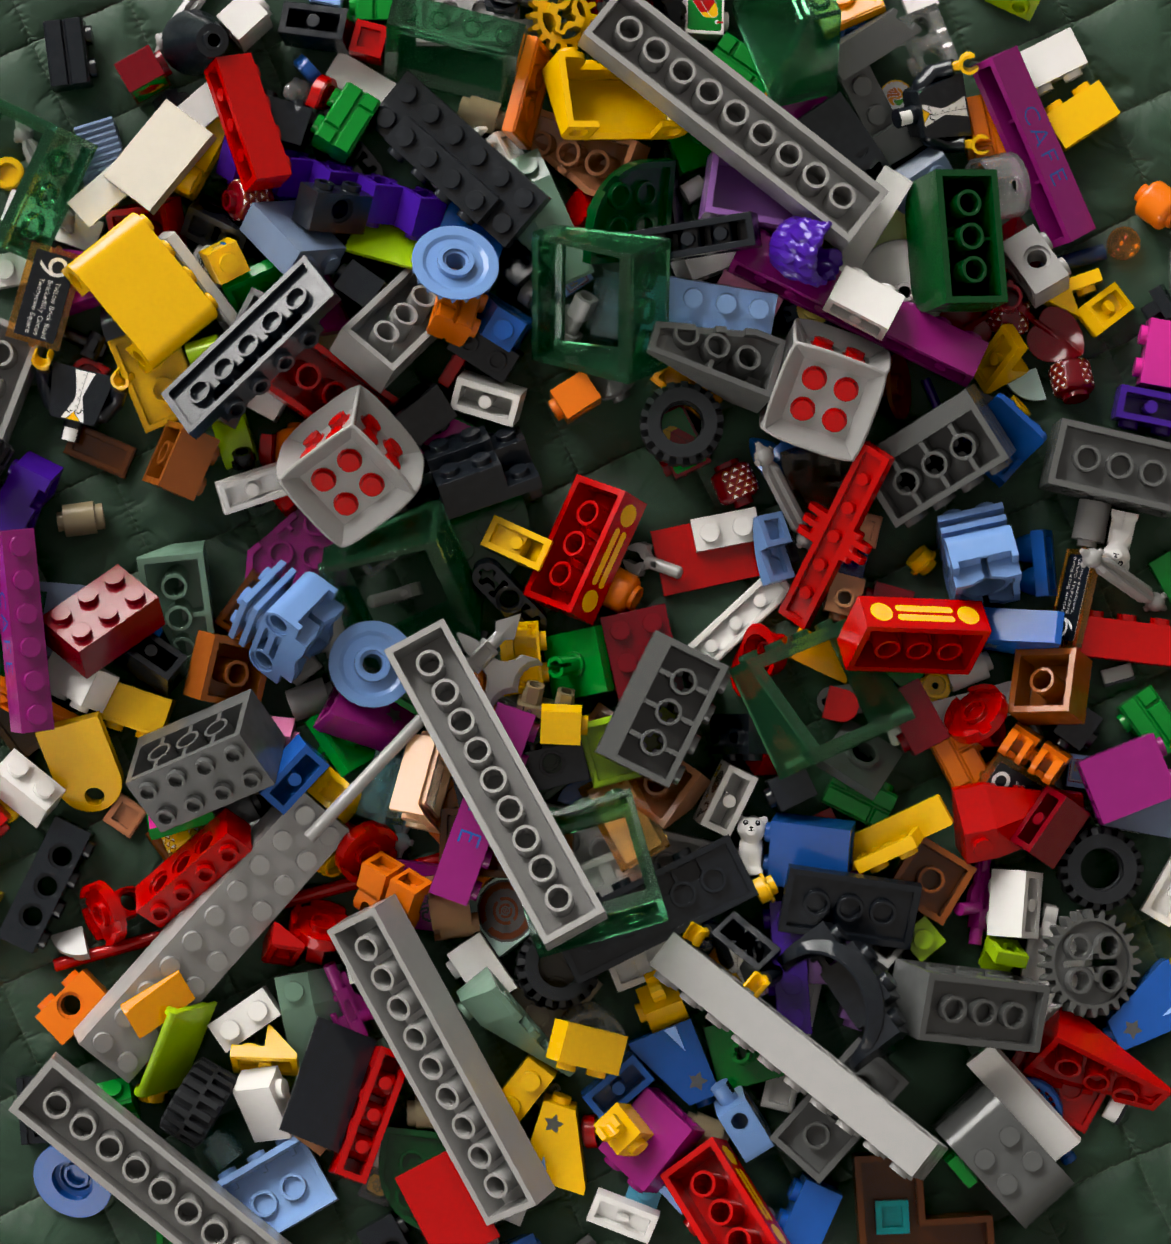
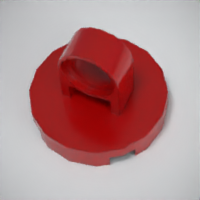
M985 683L974 685L967 689L970 693L961 700L958 697L952 700L944 717V724L952 738L958 743L967 745L979 743L983 747L1001 746L1006 738L1004 721L1008 714L1009 705L1007 698L996 686Z
M372 820L365 821L357 826L350 821L345 824L350 831L343 837L337 847L335 862L336 867L349 881L357 883L362 862L379 851H383L394 859L396 858L397 851L394 847L395 841L398 842V837L386 823Z
M97 880L82 887L80 899L86 897L87 907L81 910L94 938L98 941L105 939V946L109 947L125 940L127 921L138 915L136 909L127 910L121 903V897L124 895L131 896L136 901L135 887L125 886L113 891L106 882Z
M311 900L309 906L301 907L300 903L291 911L289 932L301 940L305 947H308L306 962L322 965L326 952L337 951L326 930L348 917L345 915L346 909L343 906L331 901Z

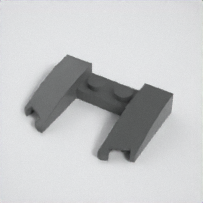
M895 8L888 10L822 48L853 111L890 165L923 146L920 138L910 137L907 127L898 129L894 126L891 118L893 110L870 67V64L922 31L921 27L915 22L908 27L897 19L898 10Z

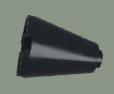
M196 9L185 10L172 17L163 29L161 38L162 51L166 61L173 69L190 76L204 75V70L215 57L225 55L229 43L228 34L219 21L211 14Z

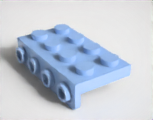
M646 272L633 344L640 347L639 352L646 353L653 325L656 321L695 324L696 327L703 328L726 326L728 330L741 331L745 328H752L771 335L778 294Z
M294 1135L290 1139L276 1140L277 1146L268 1152L262 1149L246 1158L248 1164L236 1169L233 1166L218 1175L219 1181H217L219 1185L280 1234L339 1200L313 1151L294 1137Z

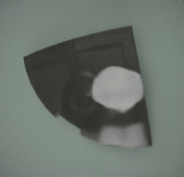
M800 447L780 452L781 468L792 490L796 489L803 496V500L807 504L815 501L829 510L843 482V479L840 477L841 460L832 459Z

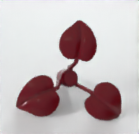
M1015 216L1002 225L1003 241L1028 227L1020 216ZM1034 261L1029 265L1037 268L1040 265V261ZM1006 267V274L1009 273L1007 282L1008 303L991 309L983 315L982 312H941L939 315L948 319L953 326L963 331H973L980 335L982 340L988 342L991 339L992 330L985 320L989 319L997 310L1005 314H1013L1020 311L1035 325L1027 334V345L1030 352L1037 359L1055 363L1064 358L1081 357L1084 353L1083 334L1075 318L1069 312L1059 307L1050 306L1042 311L1039 320H1037L1027 310L1026 306L1022 304V292L1018 286L1014 285V278Z

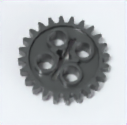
M1082 909L1081 913L1080 911H1070V918L1068 916H1060L1058 918L1060 926H1049L1053 934L1052 937H1042V940L1048 947L1047 949L1038 950L1039 954L1045 956V961L1037 963V967L1045 968L1046 971L1045 974L1039 977V980L1049 982L1048 986L1051 987L1050 993H1056L1052 1003H1063L1062 1011H1073L1074 1016L1084 1017L1085 1014L1089 1018H1096L1097 1014L1107 1016L1109 1015V1009H1120L1118 1000L1129 1001V997L1125 992L1126 989L1136 990L1137 988L1130 980L1131 977H1140V973L1133 970V965L1141 963V960L1133 958L1132 954L1139 949V946H1130L1129 942L1134 937V934H1123L1126 923L1119 922L1115 924L1116 915L1105 916L1104 910H1094L1093 912L1092 909ZM1103 938L1106 941V950L1104 953L1101 950V941L1103 940ZM1073 939L1077 946L1074 954L1070 948ZM1114 959L1115 964L1110 966L1064 967L1063 965L1065 961ZM1104 972L1107 974L1108 982L1106 986H1104L1102 982V976ZM1074 973L1077 975L1078 983L1075 988L1072 985V977Z

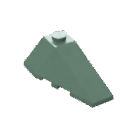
M538 148L509 160L552 198L517 240L523 246L525 245L564 286L595 272L592 264L582 262V242Z

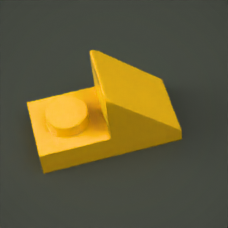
M1099 268L1069 278V289L1045 302L1044 305L1059 307L1069 312L1077 320L1080 315L1076 311L1078 307L1073 293L1076 292L1078 297H1082L1097 291L1095 285L1103 281Z
M1114 282L1076 311L1080 315L1078 318L1090 335L1095 338L1135 307L1116 282Z
M1003 324L989 342L974 375V378L985 394L992 393L1029 371V368L1022 359L1028 347L1013 324Z
M494 515L480 545L513 560L521 566L540 572L554 542Z
M270 1024L267 1025L265 1046H258L254 1043L231 1044L230 1060L233 1073H240L244 1069L278 1065L281 1075H298L300 1066L297 1053Z

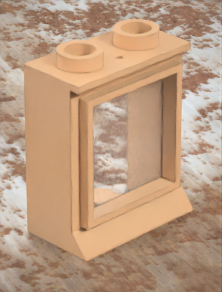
M428 731L416 734L406 744L389 809L402 812L401 819L406 821L405 826L407 828L440 834L436 820H440L441 808H443L452 775Z

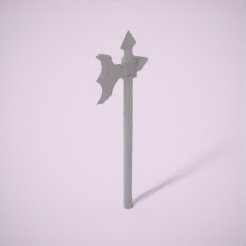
M521 613L495 621V632L487 640L482 637L478 641L460 632L456 634L461 649L466 653L465 658L472 671L479 674L483 670L487 683L484 692L493 709L498 699L502 696L518 693L520 678L530 667L543 665L539 659L523 654L509 661H501L495 658L499 653L496 649L505 640L515 639ZM418 713L304 833L307 838L314 843L420 731L424 724Z

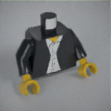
M965 52L958 61L949 59L927 65L913 80L912 86L903 91L904 107L892 111L891 118L894 126L898 129L907 127L910 137H918L923 145L934 150H940L943 153H966L967 149H973L978 155L987 154L989 150H978L975 147L978 139H989L987 135L978 134L973 139H967V136L972 135L963 73L973 75L978 71L979 66L975 65L968 68L963 63L967 59L975 58V54Z
M35 348L31 362L36 368L37 387L43 405L49 410L50 416L64 419L60 439L79 443L84 424L99 428L101 424L108 423L124 407L128 386L135 378L133 372L124 379L119 373L120 366L117 367L111 376L53 362L52 366L51 362L54 357V351L49 349L47 358H42L38 355V348Z
M735 911L722 923L703 924L701 926L692 921L682 936L683 939L691 941V944L698 948L703 940H713L719 963L744 983V987L754 992L753 996L759 998L766 988L780 982L783 977V970L778 965L781 948Z

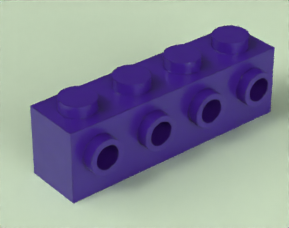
M1121 384L1116 388L1110 420L1117 421V427L1136 431L1138 426L1151 428L1150 434L1170 437L1171 394Z
M782 901L768 902L769 909H763L764 929H770L771 941L781 948L782 954L804 935L778 931L777 924ZM805 960L787 973L783 970L781 981L769 987L768 993L769 996H775L776 1010L806 1034H812L807 960Z

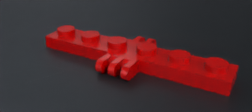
M865 441L860 453L852 462L829 510L821 504L811 501L808 509L818 516L816 517L811 513L805 512L802 520L812 526V528L805 524H799L796 530L799 534L812 541V544L778 613L803 630L810 628L842 563L851 564L854 561L859 565H864L867 557L857 550L870 554L873 548L871 544L863 540L865 533L859 529L895 457L870 441Z

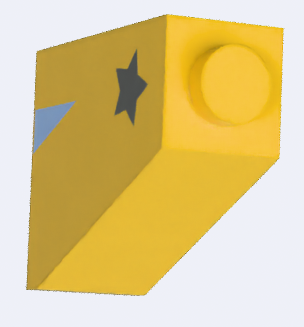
M562 1092L545 1093L530 1142L554 1186L584 1196L587 1175L577 1102L571 1101L572 1097Z

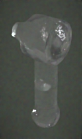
M294 77L292 81L286 84L283 96L288 101L295 100L296 98L306 102L311 89V83Z

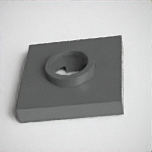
M849 720L843 723L816 766L873 801L904 752L856 722ZM852 748H859L857 752L863 753L868 758L872 756L873 761L863 762L857 759L853 754Z

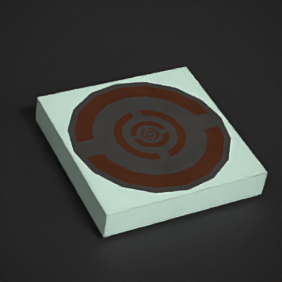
M494 878L480 889L476 901L469 900L471 912H478L480 929L498 957H504L536 932L508 878Z

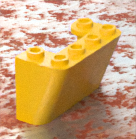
M566 47L558 50L541 71L558 129L563 139L666 140L679 138L688 133L596 60H586L585 54L578 51L575 47Z
M133 212L69 263L61 272L82 297L89 291L93 294L131 340L132 344L126 350L142 370L148 374L218 317L216 309L219 306L209 293H204L196 284L197 278L188 267H182L174 257L176 256L175 251L171 245L165 240L161 241L154 233L152 222L144 214L138 215Z

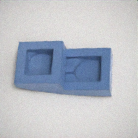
M778 511L754 517V551L763 587L794 578L795 574L785 545L793 541L783 512Z

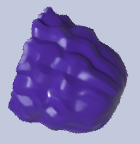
M797 215L785 219L778 225L769 241L771 265L785 278L799 281L803 284H810L816 288L820 285H826L828 281L835 280L836 275L839 273V267L843 265L842 252L836 248L824 249L822 247L824 235L830 230L833 225L832 222L812 220L811 218Z

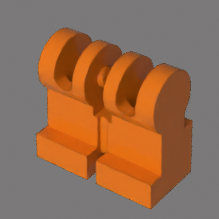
M1018 721L1008 733L997 752L1004 757L1011 758L1013 763L1018 766L1020 764L1025 766L1030 760L1031 765L1027 772L1038 776L1048 786L1056 784L1073 756L1049 740L1039 750L1037 747L1044 737Z
M379 851L362 862L356 884L359 889L355 894L353 906L358 910H362L396 894L411 924L415 928L420 918L419 911L425 895L429 893L432 881L411 868L404 870V864L383 851Z

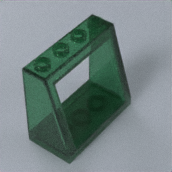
M393 0L386 25L384 76L399 82L405 73L410 71L432 91L460 98L463 96L470 98L471 95L502 103V108L507 110L527 36L526 24L432 0ZM416 38L446 46H416Z
M733 0L732 13L769 98L779 106H785L837 93L841 10L836 0Z
M0 98V120L2 115H5L43 134L0 224V248L33 262L37 249L50 250L70 207L67 202L75 196L98 145Z
M556 224L533 231L531 243L532 360L625 384H631L668 368V365L646 353L654 323L656 321L669 322L671 239L660 236ZM566 246L619 258L618 347L565 341Z
M440 499L424 503L390 518L352 545L341 548L333 543L324 547L322 562L318 564L319 575L338 589L335 600L345 606L342 613L345 629L359 622L374 621L349 568L426 550L448 600L397 622L392 626L399 629L406 637H409L411 634H415L444 618L459 646L460 644L456 636L458 632L473 637L478 641L481 640L484 597L473 583L472 570ZM368 657L364 659L367 667L380 665L375 658Z
M832 618L827 619L814 626L815 632L809 634L806 628L789 636L791 642L786 644L783 643L782 639H779L763 647L765 653L760 655L757 650L748 652L738 658L739 665L729 670L780 780L879 737L916 718L911 706L886 672L848 671L845 669L837 638L846 619L834 623ZM830 640L869 724L819 746L764 667Z
M622 788L612 789L606 792L605 796L594 799L581 798L573 802L572 805L560 809L558 807L549 808L563 835L626 818L646 889L600 902L606 912L607 919L549 951L545 948L523 907L530 936L539 958L669 921L631 788L625 790Z

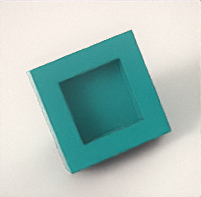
M908 1198L874 1200L876 1235L910 1233Z

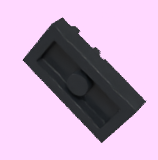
M517 240L509 250L503 248L498 261L499 271L517 290L530 279H534L536 277L535 274L542 268Z

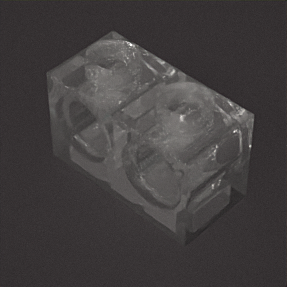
M936 3L899 17V20L908 27L915 22L924 24L928 29L926 36H914L900 45L901 48L906 46L910 58L907 59V65L913 78L917 77L927 66L923 61V56L927 53L936 54L940 62L949 59L959 60Z

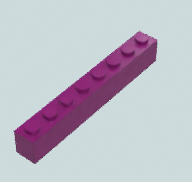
M760 229L762 247L736 251L727 272L768 292L777 293L779 297L965 388L973 379L989 345L977 333L963 331L953 326L944 317H934L926 312H921L915 303L910 301L902 302L893 322L881 341L822 310L842 271L839 270L835 280L828 281L826 285H820L818 288L810 284H803L802 282L785 278L770 263L769 241L772 235L763 229Z

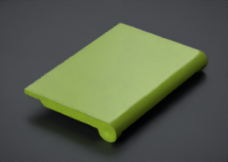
M380 224L379 228L366 226L364 235L350 234L345 246V252L412 270L411 258L417 241L406 238L405 232L394 225Z
M216 1001L209 1003L200 1002L178 1009L172 1006L166 1007L164 1012L166 1014L165 1021L140 1085L136 1086L133 1092L137 1097L145 1098L178 1088L192 1068L207 1030V1025L217 1005Z

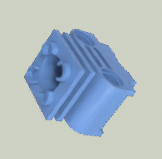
M984 502L972 509L963 511L951 509L937 516L936 544L937 548L940 549V559L943 561V576L949 599L982 601L983 603L982 596L988 595L990 603L1004 604L1020 600L1022 572L1019 565V552L1010 524L1007 525L1003 503L993 504L992 502Z
M282 559L272 569L269 566L266 567L258 577L260 581L253 588L246 587L237 599V603L240 605L238 610H235L230 617L232 626L228 634L231 639H234L243 630L238 643L243 648L254 637L249 650V659L258 671L276 684L281 681L282 677L292 683L301 674L303 666L307 661L304 655L310 659L326 648L334 634V622L341 617L345 606L335 600L338 589L314 572H305L293 585L292 583L297 573V570L293 567L281 578L287 564Z

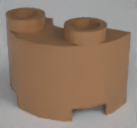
M435 875L426 876V878L433 881ZM428 893L429 911L435 941L473 936L475 932L481 931L478 912H471L470 901L465 906Z

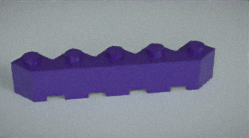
M224 134L216 173L227 179V184L229 185L234 179L240 178ZM283 147L285 154L291 161L292 175L280 188L271 189L274 199L284 201L297 198L301 181L314 182L316 178H321L338 185H342V181H352L362 185L361 190L373 197L366 223L367 227L379 228L380 224L394 225L405 232L406 238L418 241L428 231L441 226L447 205L433 191L416 186L415 189H409L408 187L398 185V180L375 173L363 175L354 172L351 166L331 160L320 162L308 158L309 154Z
M28 451L20 460L14 459L7 472L8 478L0 490V531L35 528L41 508L55 495L64 468L31 451Z

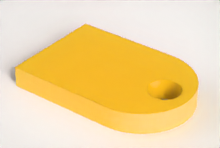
M100 711L55 722L54 730L35 732L53 780L66 789L62 799L68 805L81 811L96 812L110 807L118 799L124 781L123 770ZM90 788H98L103 792L104 797L92 799L86 791Z

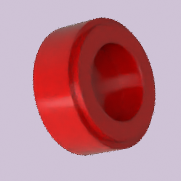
M596 1114L584 1115L582 1117V1139L587 1149L600 1146V1138L596 1134V1127L594 1126L598 1121Z

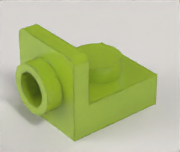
M987 935L978 964L984 969L1010 972L1013 967L1026 969L1029 956L1018 940Z

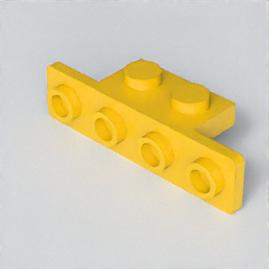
M936 794L855 832L852 871L857 870L859 874L870 870L872 874L881 871L889 865V860L899 856L900 860L909 858L918 852L917 847L925 837L951 826L954 821L941 796Z

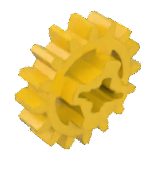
M548 0L528 1V5L533 8V12L525 15V18L533 20V25L527 28L528 32L536 31L538 33L537 37L541 41H546L545 46L549 50H552L555 46L557 51L566 47H575L578 50L577 45L583 32L597 16L591 14L590 9L596 6V3H587L586 0H558L557 4L554 2L549 3L547 2ZM559 11H563L562 17L566 19V22L561 23V16L557 14ZM567 30L576 32L568 39H561Z

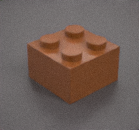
M167 420L142 481L176 496L194 501L196 496L202 494L206 486L207 479L205 474L209 465L213 466L219 456L220 448L217 446L220 440L206 433H203L196 440L188 434L181 423Z
M198 630L183 695L217 704L252 689L261 702L267 677L258 671L249 659L252 641L243 648L238 644L239 638L231 639L229 636Z
M1078 648L1016 649L1008 713L1023 725L1085 724L1093 661Z
M925 837L917 847L918 852L909 858L900 860L890 878L921 883L922 892L918 912L943 926L977 868L971 864H966L961 858Z

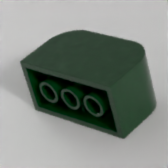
M935 169L915 180L906 198L905 223L911 292L916 307L921 312H986L1008 303L997 169Z

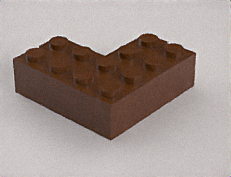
M870 1151L851 1153L857 1244H995L993 1215L988 1210L925 1215L923 1180L913 1178L912 1181L907 1178L904 1179L889 1167L892 1160L888 1157L883 1159L880 1156H875ZM908 1198L910 1233L876 1235L874 1200Z

